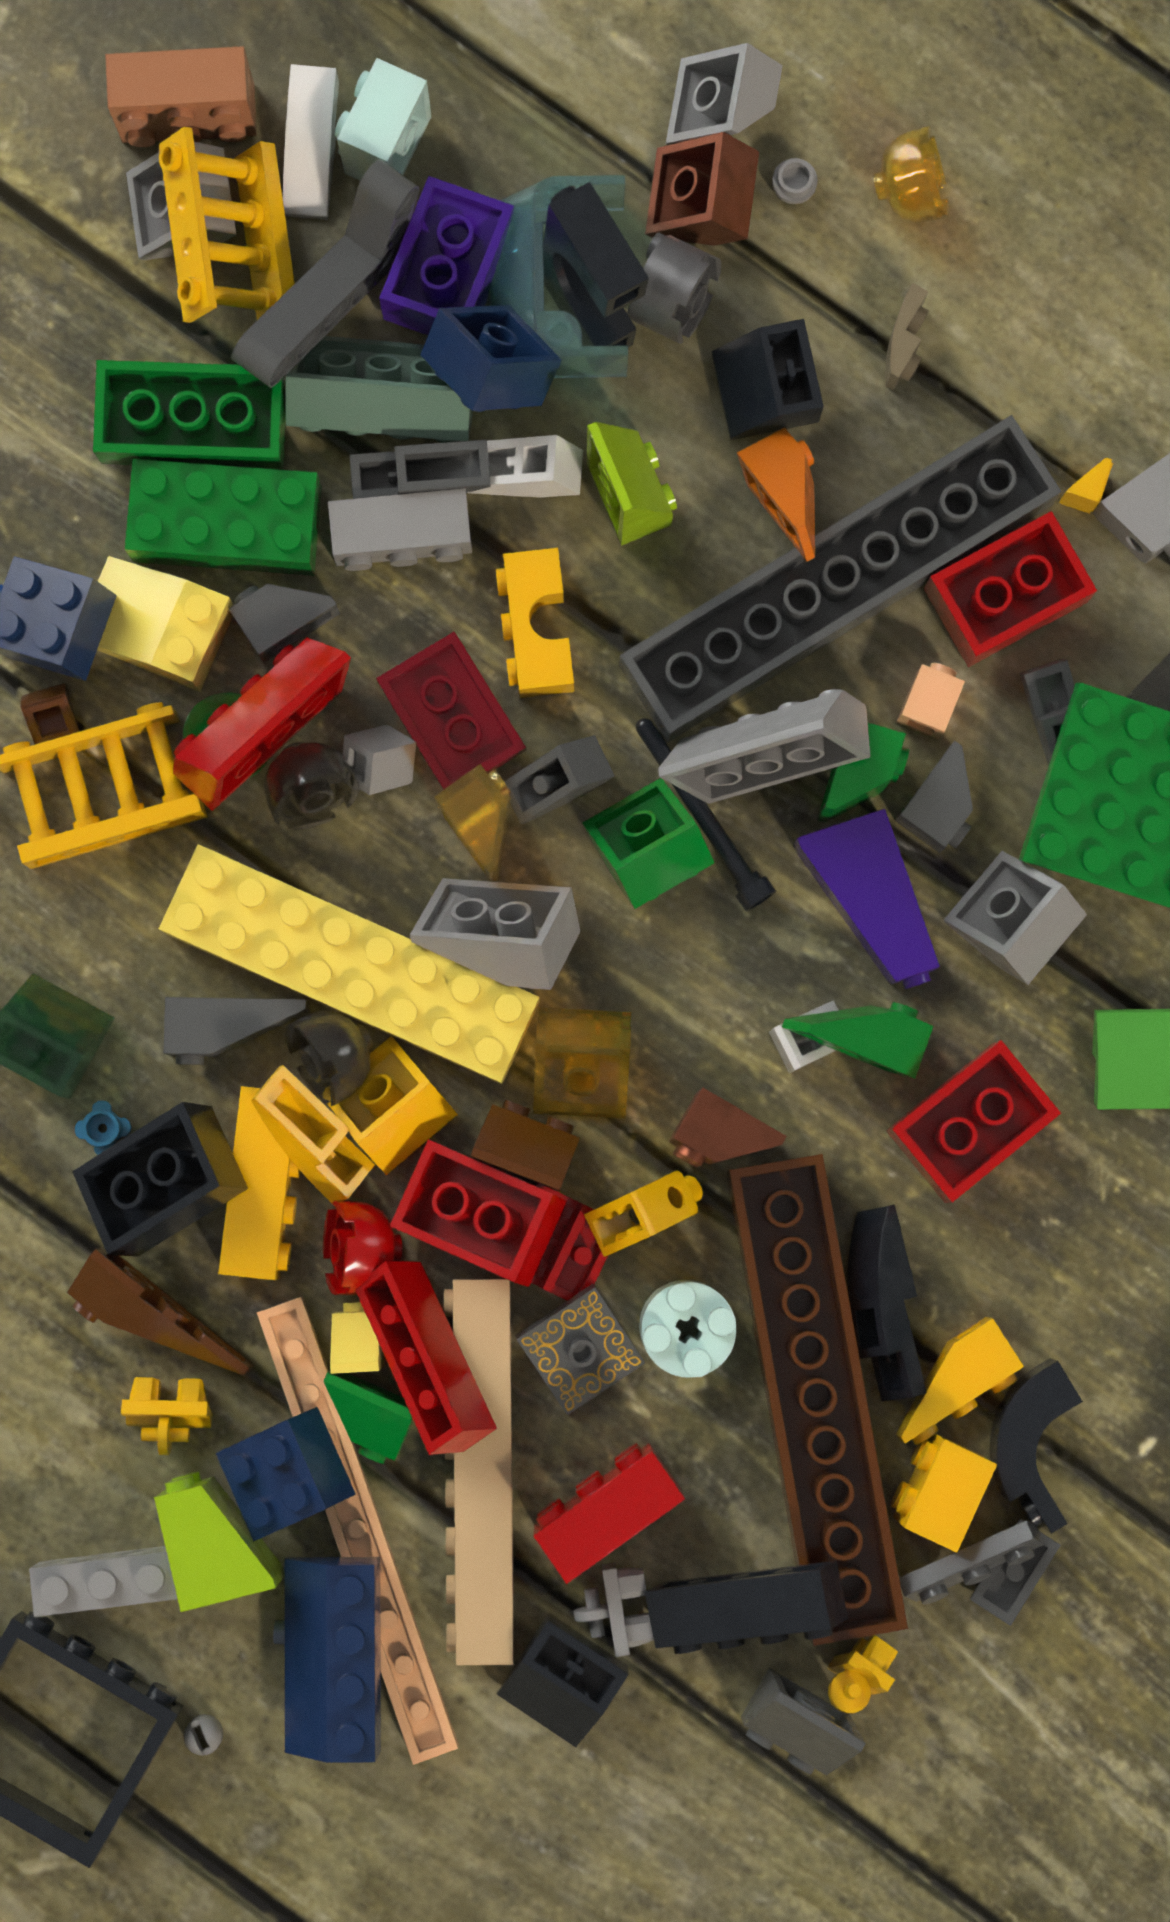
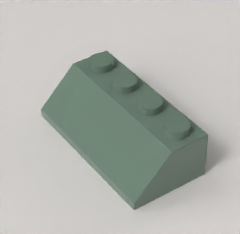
M325 336L286 374V426L299 427L305 431L314 432L328 429L345 431L347 434L356 436L367 433L384 434L401 440L412 437L430 438L441 443L468 441L473 411L462 404L460 397L445 381L437 377L435 370L420 355L424 344Z

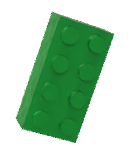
M96 360L93 452L101 464L132 465L133 459L284 470L286 376L274 387L270 388L240 365Z
M133 459L125 551L135 563L315 576L322 493L317 472Z

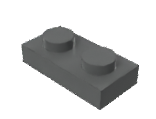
M1019 1518L1015 1525L1024 1521ZM1040 1531L1039 1533L1044 1545L1033 1550L1035 1554L1033 1558L1014 1566H1008L1007 1562L991 1568L992 1575L979 1582L969 1598L1010 1626L1060 1547L1059 1543Z

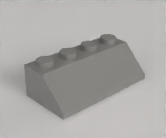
M831 689L820 693L818 698L805 702L781 704L778 710L762 715H744L738 719V722L722 727L709 726L702 728L698 734L683 738L677 743L658 768L659 777L710 804L870 758L866 705L844 690Z

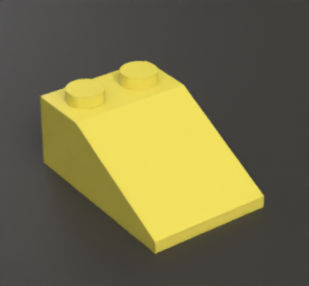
M108 556L98 582L116 594L117 597L97 650L201 692L233 617L229 611V608L234 606L231 599L189 580Z

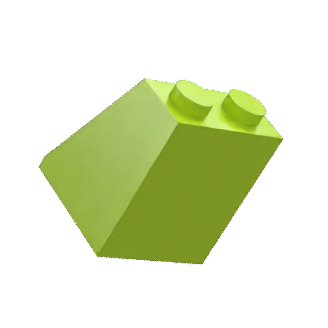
M198 1471L174 1477L172 1481L165 1483L166 1490L155 1496L154 1500L180 1612L275 1589L284 1578L283 1565L262 1538L253 1542L241 1511L214 1476L201 1479L200 1472Z

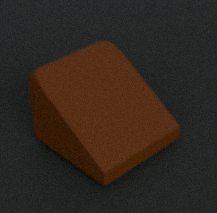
M65 683L28 693L21 697L20 707L34 744L80 732Z

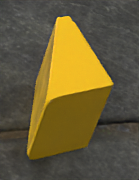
M1104 458L1066 490L1059 503L1089 514L1091 511L1093 512L1101 501L1113 466L1112 459Z

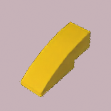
M284 1065L277 1068L252 1098L251 1102L277 1143L305 1177L331 1203L335 1200L344 1201L349 1199L375 1166L345 1136L350 1129Z

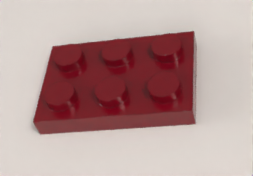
M455 631L376 678L377 683L410 737L416 741L418 750L447 797L452 796L526 751V746Z

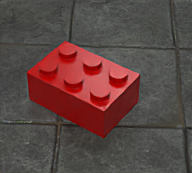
M1052 511L930 576L924 587V591L968 667L1088 603L1097 592L1095 585Z
M999 1040L977 1055L890 1126L886 1132L943 1202L953 1203L1058 1117L1061 1112L1003 1041Z
M428 1139L390 1227L514 1283L529 1287L567 1200Z
M634 1443L614 1458L616 1467L604 1476L598 1470L593 1472L575 1486L577 1489L575 1491L576 1496L566 1503L557 1498L536 1514L538 1516L536 1519L538 1523L534 1525L533 1537L566 1584L685 1500L682 1489L649 1443L643 1448Z

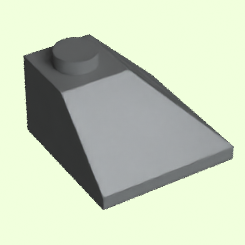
M749 43L681 58L666 144L671 145L720 132H725L729 135L738 134L768 114L776 106L783 65Z

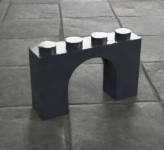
M588 182L577 189L575 186H568L555 194L548 205L539 276L589 359L596 366L633 345L637 329L624 307L645 296L649 277L592 184Z

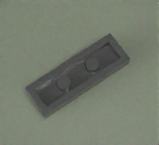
M1024 1521L959 1550L957 1553L955 1552L900 1577V1586L904 1597L916 1602L921 1600L924 1605L930 1604L946 1597L949 1594L947 1588L964 1581L965 1585H972L989 1578L992 1575L990 1569L1007 1562L1008 1566H1014L1028 1561L1035 1556L1033 1550L1043 1546L1044 1542L1038 1528L1030 1522Z

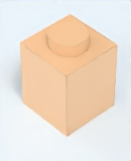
M931 663L929 667L922 664L914 677L896 723L939 740L947 728L965 681L956 678L957 672L945 665Z

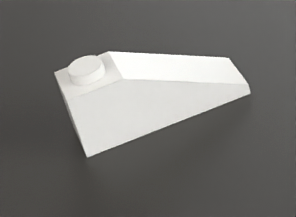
M558 435L487 441L491 487L468 492L471 494L538 498L580 495L583 450Z

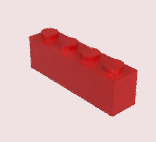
M385 1261L371 1272L367 1281L355 1289L428 1454L464 1452L497 1429L496 1424L421 1262Z

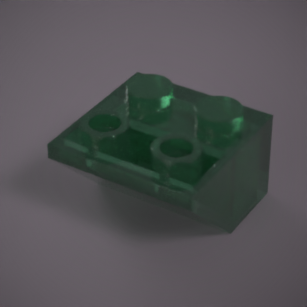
M32 973L0 1010V1065L59 1097L70 1099L115 1017Z

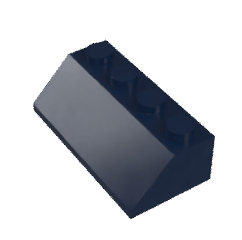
M380 1557L285 1558V1753L326 1763L376 1762L381 1752Z

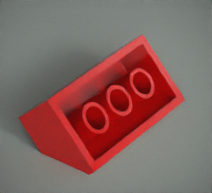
M308 637L296 647L289 644L275 657L272 662L274 667L262 677L258 673L247 681L240 691L242 696L229 707L225 703L213 712L207 720L209 726L196 737L192 733L179 743L173 752L175 755L173 774L213 811L342 692L351 657L345 651Z

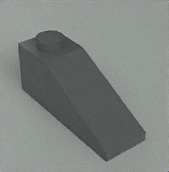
M165 997L163 1053L169 1056H176V1064L204 1065V1057H217L309 1013L310 1002L306 999Z

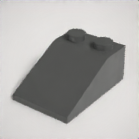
M770 1667L741 1715L743 1725L749 1728L746 1733L747 1737L769 1750L773 1744L790 1753L787 1760L791 1764L810 1775L814 1769H817L827 1776L859 1754L866 1744L850 1715L838 1711L830 1703Z

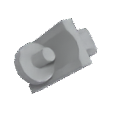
M616 1562L602 1564L607 1604H600L598 1588L585 1589L586 1606L573 1611L574 1619L576 1622L589 1621L591 1638L605 1636L603 1619L610 1617L616 1657L630 1655L629 1647L639 1646L654 1640L649 1612L624 1616L622 1599L646 1596L643 1568L626 1567L616 1569Z

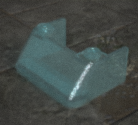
M625 175L552 176L499 200L514 205V213L491 284L490 306L510 305L562 359L554 378L627 377L628 346H582L581 326L573 315L565 311H544L543 224H546L548 205L551 203L553 196L568 186H575L577 189L590 182L608 211H624Z

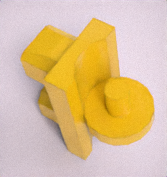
M136 1377L134 1378L129 1400L122 1399L121 1415L126 1417L127 1426L142 1427L141 1441L157 1442L159 1455L169 1456L172 1442H189V1428H212L213 1414L207 1402L205 1384L202 1379L183 1378L178 1380L177 1400L168 1401L160 1400V1379Z
M873 1635L870 1636L868 1641L863 1638L858 1639L851 1652L834 1656L827 1667L831 1672L838 1673L831 1679L828 1686V1697L831 1704L842 1713L853 1714L866 1707L871 1695L888 1692L895 1679L888 1675L886 1671L898 1654V1651L878 1636Z

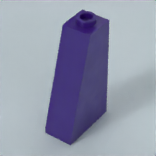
M882 809L798 837L793 843L796 853L888 983L893 985L902 982L904 989H908L931 981L929 972L936 970L940 965L886 810Z

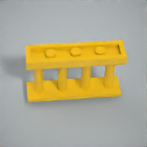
M183 127L159 144V164L163 172L178 281L177 295L181 303L183 322L192 323L217 308V305L253 309L258 320L295 284L275 144L259 141L232 159L195 152L192 128ZM198 172L236 178L240 202L201 196ZM204 216L242 222L246 246L208 241ZM211 260L248 266L253 291L214 285Z
M162 702L147 704L139 707L136 710L137 715L32 746L29 741H23L3 748L4 754L0 755V771L3 773L14 771L31 830V835L28 836L29 842L17 845L23 865L30 869L207 818L204 803L195 794L189 795L188 790H183L181 781L173 774L174 756L165 726L178 723L180 720L178 713L172 705L164 707ZM144 732L148 733L165 795L161 797L163 803L145 808L144 803L138 802L121 743L123 738ZM99 745L104 747L121 807L117 810L118 816L100 821L99 816H94L76 753ZM59 758L76 821L72 823L74 829L56 834L55 829L49 828L32 768L34 764Z

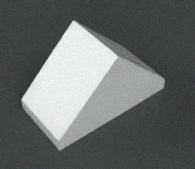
M833 1000L800 1016L838 1011V1008ZM783 1023L774 1027L769 1032L789 1073L836 1051L782 1028Z

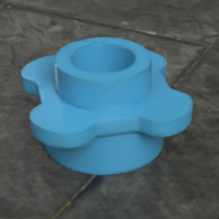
M107 1101L95 1102L92 1112L75 1125L76 1136L79 1139H85L89 1144L93 1145L97 1155L113 1146L121 1137L128 1136L131 1132L130 1121L126 1118L118 1117L112 1111L111 1104ZM101 1124H105L107 1126V1131L105 1133H101L99 1131V1126Z

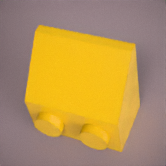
M392 1036L321 1095L333 1113L350 1129L349 1133L356 1143L386 1175L458 1115Z

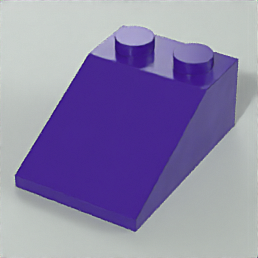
M428 176L379 297L383 320L429 335L439 308L485 306L514 213V205Z

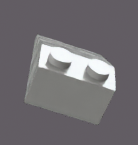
M442 878L410 933L412 943L506 986L551 990L580 934V927L572 887Z

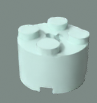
M678 1280L663 1285L649 1296L642 1308L639 1319L642 1344L654 1363L672 1375L687 1378L702 1377L722 1365L733 1349L736 1338V1318L733 1311L720 1293L702 1282ZM691 1316L696 1317L694 1325L699 1330L695 1337L687 1335L684 1340L679 1339L681 1331L676 1327L678 1320L688 1321Z

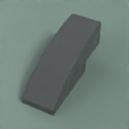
M487 440L395 446L394 452L350 455L353 499L466 488V493L491 487Z

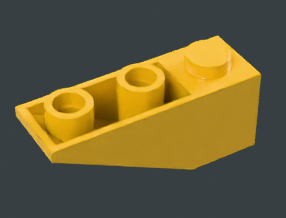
M985 1317L947 1341L924 1382L927 1393L916 1396L896 1432V1436L900 1441L907 1443L912 1439L914 1444L917 1445L938 1432L939 1429L936 1423L951 1414L954 1419H958L978 1406L975 1398L989 1389L996 1394L1017 1381L1018 1378L1014 1373L1024 1366L993 1318Z

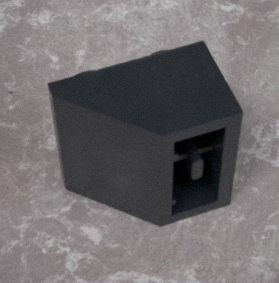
M804 318L759 327L711 352L730 441L779 431L784 427L789 429L819 422L824 405Z
M548 1613L497 1691V1695L574 1747H577L602 1717L628 1677V1665L551 1613Z

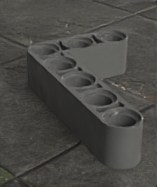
M383 160L375 161L359 183L345 235L242 335L232 352L231 359L268 387H274L391 270L410 223L419 187Z

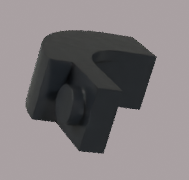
M1049 1358L1024 1374L1006 1393L994 1417L989 1451L990 1460L997 1464L993 1475L1002 1496L1011 1502L1024 1495L1026 1499L1019 1504L1030 1523L1036 1527L1041 1524L1045 1530L1052 1534L1068 1523L1040 1478L1036 1464L1037 1445L1043 1431L1054 1419L1083 1401L1059 1361Z

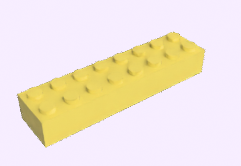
M199 844L159 927V930L168 936L501 1085L506 1078L540 1002V997L519 987L506 986L414 944L411 942V939Z

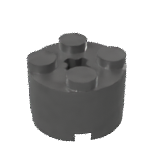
M656 233L647 249L646 258L648 260L643 267L649 277L645 296L632 302L628 307L627 314L632 321L681 344L683 343L682 335L689 338L694 333L709 307L713 295L707 292L710 278L718 282L721 272V260L671 235L665 236L661 233Z

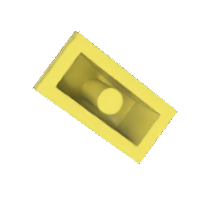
M361 1302L343 1303V1312L332 1313L331 1374L381 1370L385 1366V1356Z

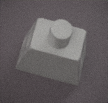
M1170 453L1102 500L1093 511L1094 516L1143 563L1149 562L1163 551L1170 558Z

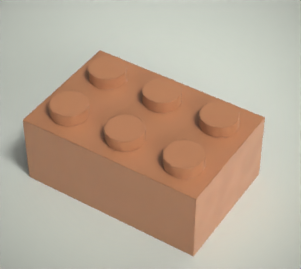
M244 46L105 54L108 109L122 143H129L135 147H150L156 141H164L183 127L192 128L194 142H200L201 139L219 138L225 142H239L244 140L246 136H257L255 85Z

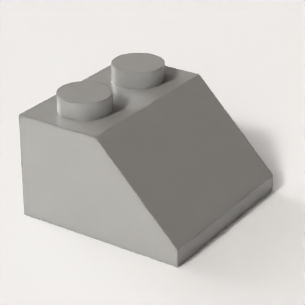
M194 142L195 152L225 157L224 148ZM158 152L126 172L138 259L142 260L174 256L163 172L159 164ZM198 172L201 196L231 201L229 177ZM204 216L208 241L223 243L236 236L235 221Z
M1001 851L946 916L944 921L997 967L1029 985L1087 914L1062 883Z

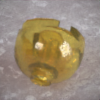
M930 125L910 130L896 137L887 145L881 156V172L873 174L879 201L887 199L895 214L904 220L912 222L932 221L949 216V199H941L939 191L943 189V184L946 185L935 136H930Z

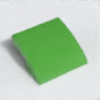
M1170 1009L1094 1010L1092 1054L1096 1059L1094 1105L1097 1110L1170 1109Z

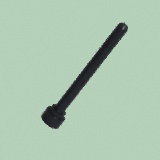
M642 718L636 723V731L660 766L670 754L671 749L653 722L648 718ZM673 785L737 881L735 888L739 893L736 895V898L746 912L750 911L774 895L777 891L767 876L761 877L758 871L752 872L707 803Z

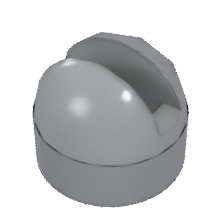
M207 1714L194 1717L184 1731L186 1747L192 1753L200 1756L213 1753L223 1739L221 1723L215 1717ZM201 1726L209 1747L202 1748L194 1727Z

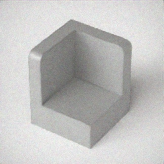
M389 725L344 735L341 777L368 795L408 785L413 780L416 741Z

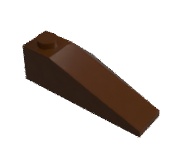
M105 1248L95 1249L91 1253L67 1292L76 1300L72 1307L92 1323L100 1319L108 1325L241 1375L249 1373L255 1366L122 1256L107 1255Z

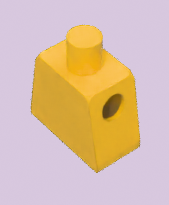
M676 1170L584 1214L603 1256L606 1257L697 1214L698 1206L696 1202L702 1198V1188L695 1177L691 1175L684 1177L680 1171ZM631 1209L634 1210L640 1222L639 1224H635L631 1220L629 1215Z

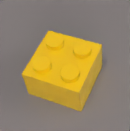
M935 1433L928 1440L917 1444L914 1450L911 1464L916 1467L909 1483L902 1481L893 1496L891 1507L896 1509L893 1518L904 1528L957 1553L997 1464L983 1455Z

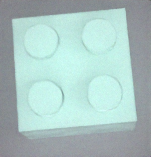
M376 58L370 72L364 70L360 75L354 91V96L357 99L350 112L345 110L341 114L334 134L337 137L338 154L341 155L344 173L360 181L369 167L379 159L403 175L431 119L427 80Z

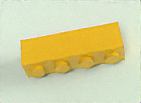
M241 1086L233 1155L248 1189L227 1202L218 1274L278 1280L280 1279V1271H288L290 1265L291 1243H284L286 1224L293 1225L295 1221L297 1197L290 1196L292 1177L299 1178L301 1171L274 1139L251 1102L252 1098L261 1088Z

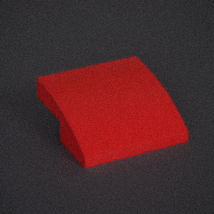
M533 1181L532 1185L567 1200L531 1283L560 1298L569 1300L591 1284H595L608 1257L603 1256L584 1214L594 1209L537 1181Z

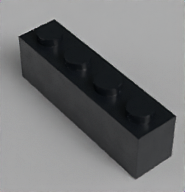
M837 1561L665 1581L645 1591L655 1648L673 1647L675 1654L698 1651L702 1649V1643L716 1642L717 1649L734 1648L744 1645L745 1639L756 1637L760 1638L761 1644H774L788 1640V1634L804 1632V1637L807 1640L824 1638L833 1635V1628L848 1619Z

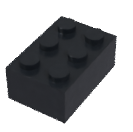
M188 1102L179 1103L72 1171L107 1255L138 1257L248 1189L212 1106Z

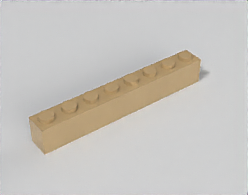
M505 1278L454 1279L453 1289H444V1314L446 1317H453V1333L497 1429L464 1452L445 1454V1460H454V1479H446L445 1503L446 1508H455V1527H446V1556H455V1575H446V1603L455 1604V1623H447L446 1646L447 1652H456V1665H513L511 1281Z

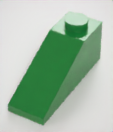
M892 1002L890 1009L871 1005L785 1018L782 1028L885 1072L915 1079L934 1026L917 1019L918 1010Z

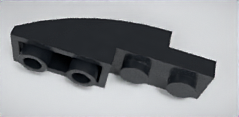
M895 1204L857 1212L851 1236L847 1283L859 1358L871 1357L881 1401L913 1398L926 1394L922 1369L919 1364L904 1302L906 1299L917 1297Z

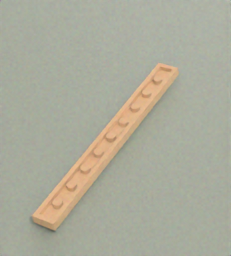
M302 1296L257 1312L292 1417L318 1407L356 1495L325 1509L341 1557H380L381 1674L411 1761L415 1765L456 1750L459 1744L354 1443L351 1442L323 1382L329 1370L304 1298Z

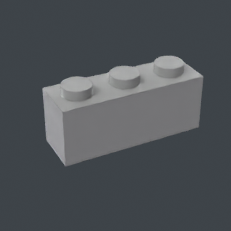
M466 488L328 501L332 553L336 566L344 565L345 570H367L372 567V563L390 561V565L396 567L411 566L418 563L417 558L436 557L438 562H454L463 559V554L472 553Z
M165 1546L40 1561L29 1568L34 1617L177 1599Z

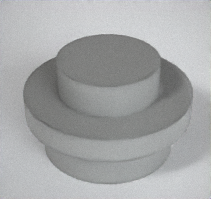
M799 158L787 159L776 167L772 178V187L777 197L789 204H801L809 200L815 193L818 180L817 174L813 166L807 161Z

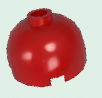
M335 1200L332 1204L336 1209H328L323 1231V1259L331 1258L334 1272L325 1273L326 1283L330 1292L334 1295H357L355 1289L367 1281L374 1269L385 1261H400L402 1256V1239L399 1233L393 1232V1227H390L391 1222L380 1209L366 1202Z

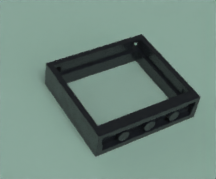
M21 1611L11 1619L0 1638V1671L20 1639L157 1719L155 1726L94 1832L0 1778V1816L90 1868L101 1853L184 1705L175 1701L177 1696L167 1691L166 1686L157 1682H153L150 1686L134 1677L137 1672L127 1663L116 1658H112L108 1662L93 1653L96 1648L86 1639L74 1634L67 1638L53 1630L55 1624L48 1617H34V1613L31 1611L28 1614Z

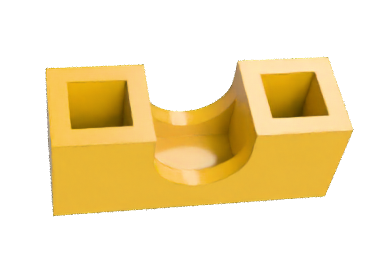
M558 548L503 554L504 568L496 569L498 595H508L510 613L501 614L504 641L513 640L515 658L506 659L509 686L518 685L520 698L574 692L569 638L545 639L539 636L530 624L532 616L539 608L549 604L564 603Z

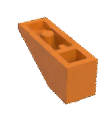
M784 427L737 452V456L748 488L808 562L815 558V484L810 471V466L814 464V458L807 444L803 440L796 442Z

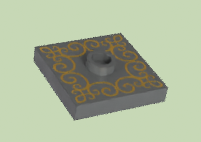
M591 1284L515 1335L518 1343L567 1415L645 1364V1361L594 1284Z

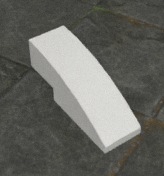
M291 64L283 172V204L285 216L328 220L339 90L336 68Z

